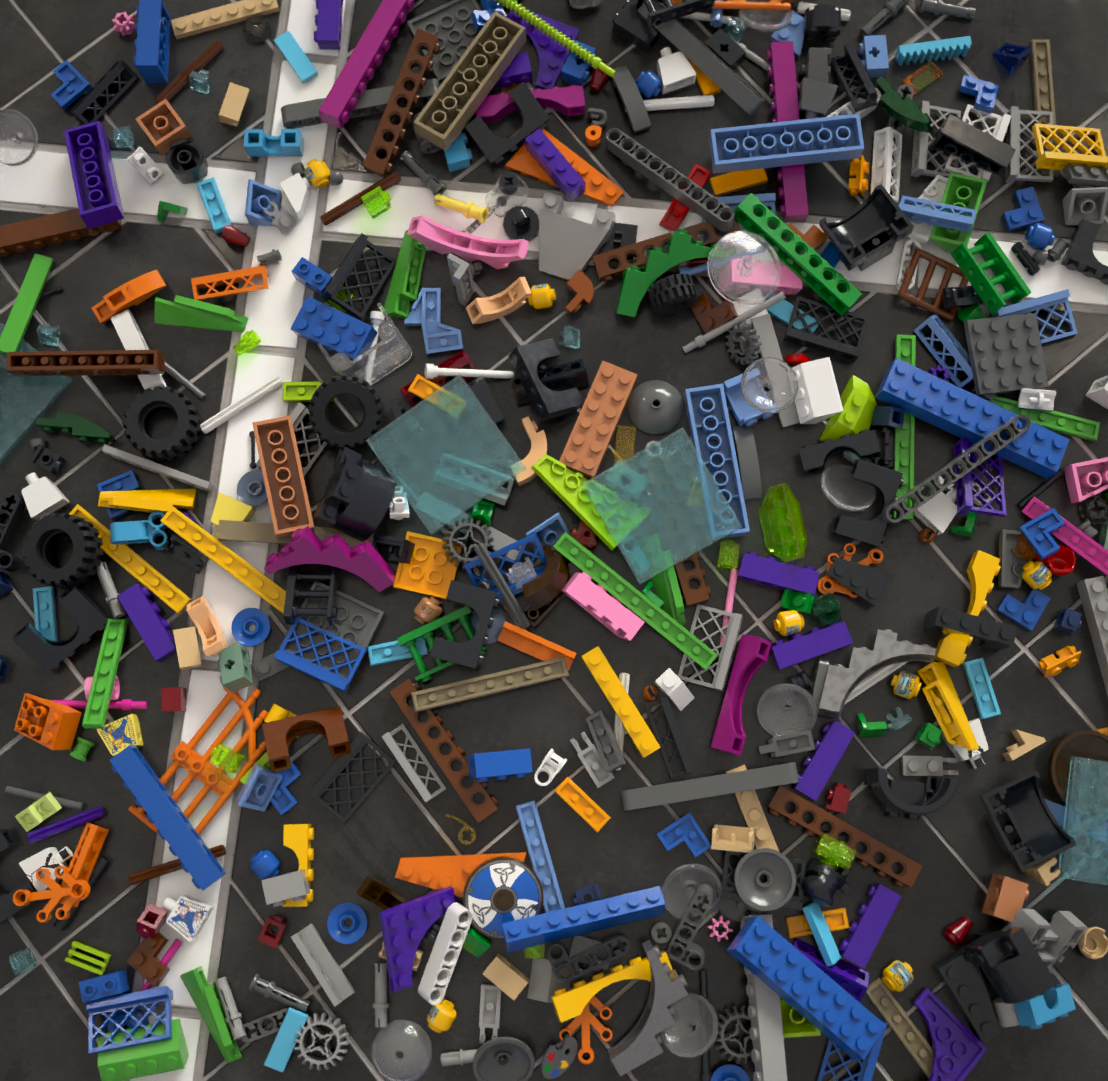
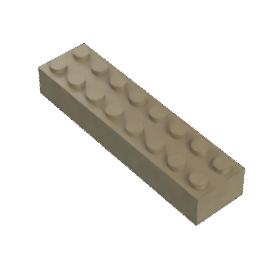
M494 11L413 122L416 134L447 151L525 44L526 28Z

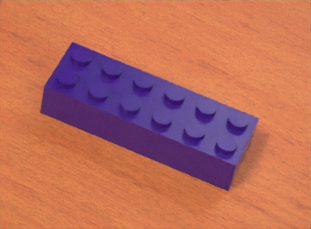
M100 121L64 130L79 213L87 228L90 229L124 219L108 137Z

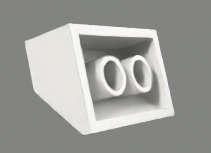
M830 357L801 363L787 370L800 424H816L843 412Z

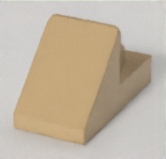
M1012 730L1011 732L1018 744L1014 743L1007 747L1008 751L1003 753L1006 761H1013L1043 744L1046 740L1043 737Z

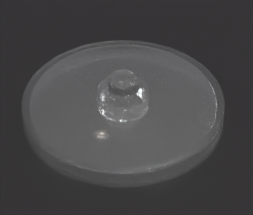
M738 231L725 235L714 245L708 257L707 268L712 285L722 297L734 304L752 306L762 303L775 292L781 279L779 257L774 248L764 238L754 233Z

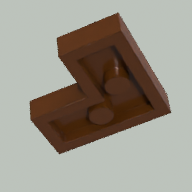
M702 294L698 301L691 306L705 334L739 316L730 300L726 299L714 308L707 294Z
M158 932L155 938H143L127 961L153 986H159L170 971V968L157 958L168 942V939L160 932Z

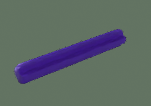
M99 806L27 834L29 843H35L104 817V808Z

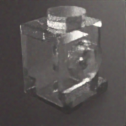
M528 557L525 558L526 562L514 564L512 568L508 569L509 573L506 574L510 584L514 583L517 589L537 578L534 567Z

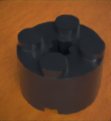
M829 4L815 5L814 9L810 11L807 8L804 16V36L806 41L816 42L817 39H824L827 43L834 42L835 38L840 35L841 9L835 10V6Z
M179 140L170 146V150L166 154V162L174 176L181 183H195L207 175L208 162L198 144L189 140Z

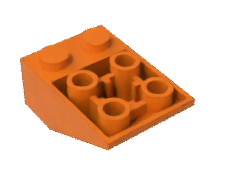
M25 693L14 731L51 750H71L82 712L67 705Z

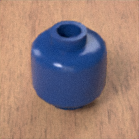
M651 70L643 71L635 81L640 94L645 98H650L652 95L656 97L662 89L660 87L661 78Z
M1035 223L1033 226L1030 225L1024 239L1027 240L1028 246L1043 250L1048 245H1052L1055 235H1053L1052 227Z
M259 850L250 859V869L261 880H265L268 877L273 878L279 872L277 868L280 865V861L269 850Z

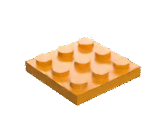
M407 531L405 539L414 543L415 547L410 564L399 563L393 587L446 600L451 580L455 581L458 567H455L457 562L455 559L453 562H449V559L452 557L451 555L444 556V553L449 550L442 549V546L448 543L442 542V539ZM452 544L455 552L461 556L462 549Z

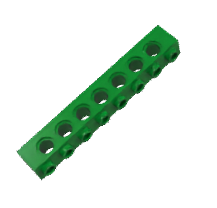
M752 193L737 206L734 211V219L841 316L862 295L854 285L846 280L841 273L835 270L828 261L824 260Z

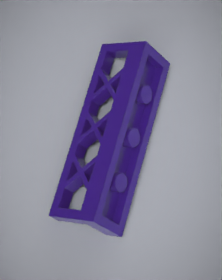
M796 937L794 938L792 945L796 949L798 947L804 949V951L798 950L858 1002L861 1001L869 985L868 972L841 959L834 965L827 966L825 961L818 958L823 959L818 948Z

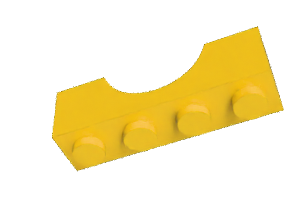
M311 824L284 825L283 845L291 848L296 853L299 860V870L305 869L310 893L306 894L303 900L293 902L292 898L287 899L282 907H307L313 901V889H310V881H313L314 870L311 869V861L314 859V849L311 848V840H314V828H311Z

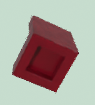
M161 688L162 712H186V688Z

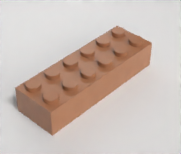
M602 360L559 462L566 465V468L575 473L583 474V477L590 481L595 480L635 386L638 374Z
M291 415L252 422L276 539L292 536L297 529L302 530L307 526L312 531H315Z

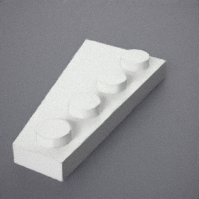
M937 175L918 199L941 203L948 178ZM910 221L914 228L912 233L906 237L927 244L933 225Z

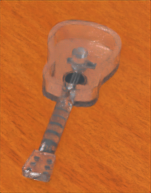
M515 174L518 179V188L513 195H505L500 191V177L494 189L487 193L485 203L489 209L488 218L493 213L498 217H504L509 210L521 206L527 201L529 189L526 182L519 175ZM475 220L466 229L460 230V232L471 235L482 223H479V220Z

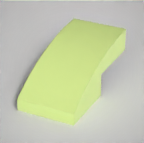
M49 792L17 814L15 818L28 832L62 807Z

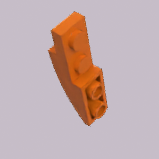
M158 270L148 272L103 296L104 300L93 306L92 310L100 324H105L111 320V317L125 311L132 305H139L166 287V284Z

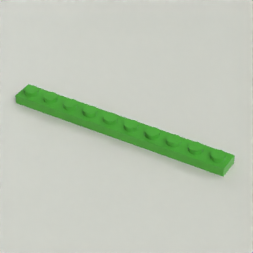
M897 334L895 336V358L915 366L916 335ZM906 412L902 429H894L893 470L903 473L902 478H904L903 485L896 494L898 498L914 488L915 416ZM909 498L905 499V506L907 508L912 507V501ZM893 510L892 519H895L897 513ZM913 512L902 520H913Z
M565 532L553 546L554 549L589 575L595 582L605 588L611 595L703 669L706 670L717 657V653Z

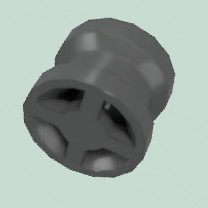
M1089 520L1077 527L1090 538L1098 533L1096 529L1091 527Z
M656 922L651 927V936L657 943H666L671 938V929L664 922Z

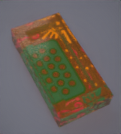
M931 60L905 78L902 83L912 86L914 95H916L939 79L943 72Z

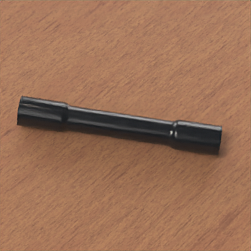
M102 855L97 859L88 880L90 890L111 862ZM83 900L79 902L78 907L71 908L68 919H57L54 927L64 931ZM63 910V912L61 913V916H62V917L65 915L64 910Z

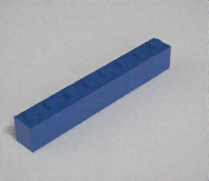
M129 745L111 758L109 761L112 763V770L115 774L122 777L124 787L128 791H132L136 804L144 808L148 821L152 824L154 823L158 828V835L163 840L166 839L170 845V852L181 860L180 865L183 870L191 874L195 887L203 891L226 875L224 869L137 747Z
M660 886L502 923L507 953L664 915L665 901Z

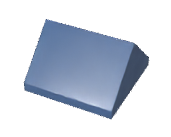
M249 179L245 209L247 220L250 225L274 226L271 223L273 217L265 215L263 210L267 209L269 212H272L273 208L269 205V202H274L280 211L281 191Z
M557 513L527 532L526 537L536 533L542 550L548 544H550L553 550H556L553 546L565 532L570 536L571 534L562 517ZM533 540V541H531V542H529V543L531 544V546L533 547V549H535L536 544H535V541Z
M254 763L236 798L238 805L265 812L283 775L271 772L270 769Z

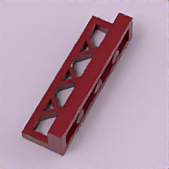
M463 350L437 365L438 368L461 369L468 364L471 369L476 370L470 357ZM438 375L428 380L449 392L472 377L455 376L453 383L450 385L444 384L447 376ZM410 382L400 388V391L416 413L422 406L430 403L422 399L421 403L416 406L411 399L416 395L408 391L412 384Z

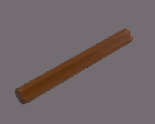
M218 39L215 40L155 98V101L157 103L164 99L169 101L224 48L223 44Z
M396 171L321 215L322 223L325 226L400 182V175Z
M224 845L209 849L215 858L226 854ZM176 859L130 874L129 882L131 885L183 869L180 865L181 860Z

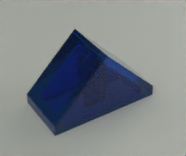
M1005 42L992 54L1011 74L1024 64L1032 48Z

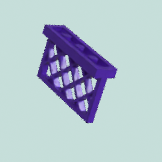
M960 438L953 446L954 458L974 444L969 443L967 438ZM970 453V454L968 455V459H969V461H971L972 463H974L975 458H974V456ZM995 455V461L989 457L985 460L989 466L986 468L981 464L977 466L981 471L978 475L971 470L955 482L957 514L965 515L967 512L999 517L1007 515L1002 457ZM954 464L955 474H958L959 467ZM990 467L997 472L996 478L987 471ZM984 474L991 482L986 485L979 478L980 475ZM973 481L982 488L979 492L972 487ZM992 483L998 488L997 495L989 488ZM985 491L992 499L987 502L980 493ZM976 497L984 506L975 507L973 499ZM994 500L1000 506V510H995L990 503Z

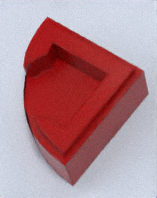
M804 354L786 355L785 362L797 366L812 360Z

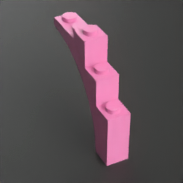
M423 215L412 218L407 232L408 236L440 254L453 252L467 261L481 260L495 269L506 268L510 262L523 260L527 254L529 244L525 239L498 240L470 235L448 228Z

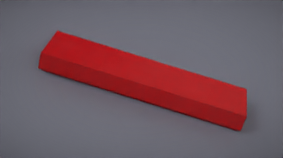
M695 164L687 178L703 188L712 172ZM674 199L660 221L659 226L670 232L676 231L690 209L677 199Z

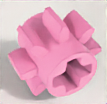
M126 11L124 13H116L115 19H112L115 31H120L122 36L132 34L135 28L134 17L132 15L128 16Z
M722 915L719 916V920L711 918L713 921L712 925H707V928L712 930L709 936L713 937L716 935L718 942H720L721 937L728 940L727 933L733 932L727 926L730 924V920L723 922ZM719 923L725 928L720 931V934L715 930V926L718 927Z

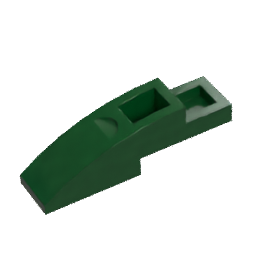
M882 76L876 80L877 89L882 95L880 96L881 107L891 117L917 131L925 133L931 131V118L927 113L923 114L917 101L913 102L909 96L903 99L900 93L894 91L892 83L889 80L886 81Z
M56 411L55 419L36 417L35 425L41 428L43 432L53 433L55 430L63 434H72L82 443L96 441L99 444H108V442H115V438L102 427L74 414Z

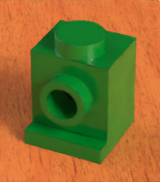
M924 723L914 741L932 751L933 747H937L941 742L943 731L931 723Z

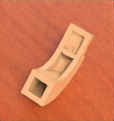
M519 277L507 289L496 295L474 299L466 307L472 324L489 322L523 306L526 303L525 299L532 292L525 277Z
M529 416L522 419V425L531 442V450L523 460L510 465L518 486L526 484L537 476L531 468L547 454L544 430L539 431L535 421H530Z
M205 596L187 604V612L199 631L205 655H216L228 647L222 627Z

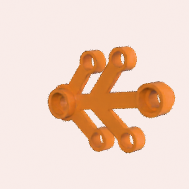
M848 543L843 547V559L851 561L852 554L856 551L853 544ZM846 547H851L852 552H847ZM872 549L868 552L867 557L859 561L858 564L865 566L870 564L877 565L883 560L884 555L881 550ZM831 553L827 557L828 565L826 572L833 563L830 561V557L834 556L835 558H839V556L836 553ZM873 553H877L879 559H875ZM826 574L817 583V588L823 595H831L834 592L849 595L851 598L858 597ZM825 582L830 583V589L825 588Z
M58 866L54 871L55 876L62 878L69 886V888H62L50 876L48 869L41 868L37 870L36 878L39 881H43L51 890L31 893L29 890L20 889L14 893L13 902L17 906H27L31 901L50 899L43 910L37 913V920L39 922H48L51 919V912L65 896H70L63 907L58 908L55 913L58 920H66L69 918L70 910L77 901L85 900L89 896V883L85 880H75L69 874L68 867ZM61 869L64 871L62 876L60 875ZM43 871L45 872L44 878L41 877ZM80 887L83 889L81 894L79 892ZM62 910L65 912L63 917L61 916ZM43 913L46 914V918L44 920L42 918Z
M594 995L589 1002L600 1011L602 1019H610L612 1016L611 1009ZM589 1002L585 1005L582 1013L576 1016L566 1028L561 1029L559 1037L563 1041L562 1032L567 1031L572 1036V1033L582 1024V1048L578 1051V1059L583 1064H590L594 1060V1051L590 1047V1024L600 1033L603 1041H609L612 1038L611 1029L605 1027L589 1011ZM605 1009L610 1012L607 1017L602 1015V1011ZM604 1031L610 1032V1036L608 1038H604L602 1036V1033ZM585 1052L590 1054V1058L587 1060L582 1057Z

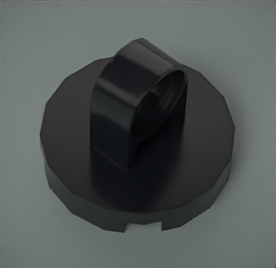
M514 207L504 217V232L510 240L525 239L530 242L536 237L539 230L538 215L528 207Z

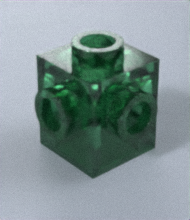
M831 593L814 598L811 611L814 618H818L823 627L842 621L840 602L838 599H834Z

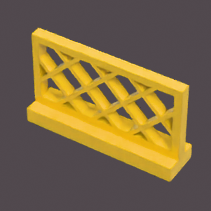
M1036 123L1032 126L1038 153V159L1035 161L1036 168L1063 170L1067 164L1097 168L1108 167V156L1105 154L1100 129ZM1040 130L1044 131L1048 135V137L1045 138L1043 135H1041ZM1054 132H1060L1065 138L1062 140ZM1071 133L1077 134L1081 139L1078 141ZM1087 135H1094L1096 142L1092 141ZM1050 137L1058 143L1057 147L1048 141ZM1068 139L1075 146L1071 148L1064 141ZM1082 140L1091 147L1089 150L1080 143ZM1043 145L1049 148L1052 152H1044ZM1061 146L1068 153H1062L1058 147ZM1077 147L1084 154H1078L1074 149ZM1094 149L1099 156L1094 155L1091 150Z

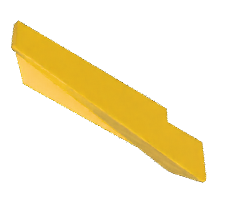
M196 489L102 491L99 495L98 507L149 513L161 511L164 514L172 506L180 509L194 510Z
M934 662L918 670V674L927 685L922 690L947 742L967 748L969 751L979 749L945 664L943 662Z

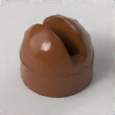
M924 528L919 533L920 541L925 544L934 541L936 536L935 531L931 528ZM928 532H930L931 535L929 536V538L925 539L924 537L927 535Z
M651 685L646 686L642 692L643 698L646 701H654L658 697L657 688ZM649 688L651 689V691H652V693H653V695H654L653 698H651V696H650L649 692L647 691V689H649Z

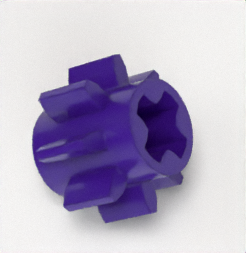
M940 365L935 370L932 367L928 370L930 374L940 376L942 380L946 381L951 378L947 374L948 368H940Z

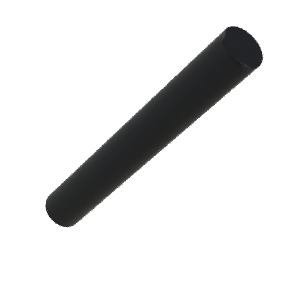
M1059 469L1057 473L1046 479L1019 501L1017 506L1020 509L1026 507L1033 497L1037 498L1064 476L1065 472Z

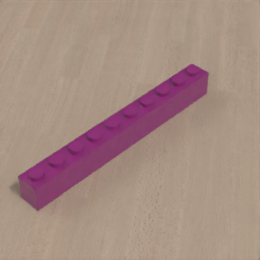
M383 0L318 110L322 122L342 129L344 123L348 122L352 109L356 108L361 94H364L369 80H372L375 69L381 64L385 52H388L393 38H396L401 24L405 23L406 16L409 10L413 9L415 0Z
M793 41L771 42L769 50H766V60L770 62L768 78H771L769 94L773 97V101H771V112H774L772 123L800 120ZM804 164L781 166L777 170V182L780 181L778 198L782 199L780 216H783L784 223L806 221L809 214Z

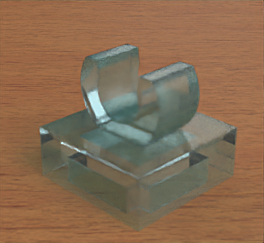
M731 17L727 22L724 32L730 38L739 42L747 27L744 25L746 21L742 18L737 20Z
M201 69L199 73L195 71L190 73L192 90L209 94L211 91L210 79L207 76L209 71Z
M129 125L112 130L118 150L136 145L132 129Z
M49 323L46 325L39 324L37 327L39 342L58 347L61 342L59 325L51 327Z
M571 325L564 326V331L559 332V335L564 337V341L559 342V344L572 349L580 348V330Z
M899 707L895 708L897 712L896 718L892 717L890 713L886 714L887 719L892 721L888 724L892 732L897 731L912 721L910 715H903Z
M30 947L8 956L15 975L37 966Z

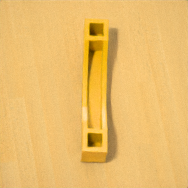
M980 550L973 553L966 570L971 588L967 614L979 616L980 611L984 610L987 604L985 600L986 595L991 592L994 585L992 583L993 577L997 576L1001 567L998 565L1000 562L999 558ZM950 633L945 638L939 640L936 647L935 660L951 667L962 665L966 658L965 649L967 646H970L973 637Z
M599 646L582 655L581 659L611 704L641 757L645 758L661 748Z
M661 951V962H666L672 971L666 952ZM636 957L629 960V965L622 967V964L610 968L611 972L603 974V972L592 975V980L587 982L584 979L573 983L572 988L566 990L563 987L555 990V995L550 996L558 1020L564 1022L580 1015L585 1005L597 992L614 982L626 979H640L651 982L648 957L643 959Z

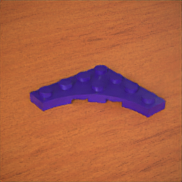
M510 11L508 19L526 28V34L533 42L539 58V72L535 88L545 90L555 87L571 50L568 51L567 47L564 48L563 44H559V41L555 42V38L551 39V36L548 37L547 33L543 34V30L539 31L530 22L527 23L518 14H514V11ZM533 12L534 16L537 15L538 18H542V21L545 20L546 24H550V27L554 26V30L558 29V33L562 32V35L565 34L567 38L570 37L571 41H576L579 29Z
M449 886L379 912L390 987L394 993L413 986L412 968L417 948L429 927L446 913L452 903H455L454 888Z
M924 988L912 1004L924 1018L932 1039L933 1065L928 1081H963L988 1048L928 988Z

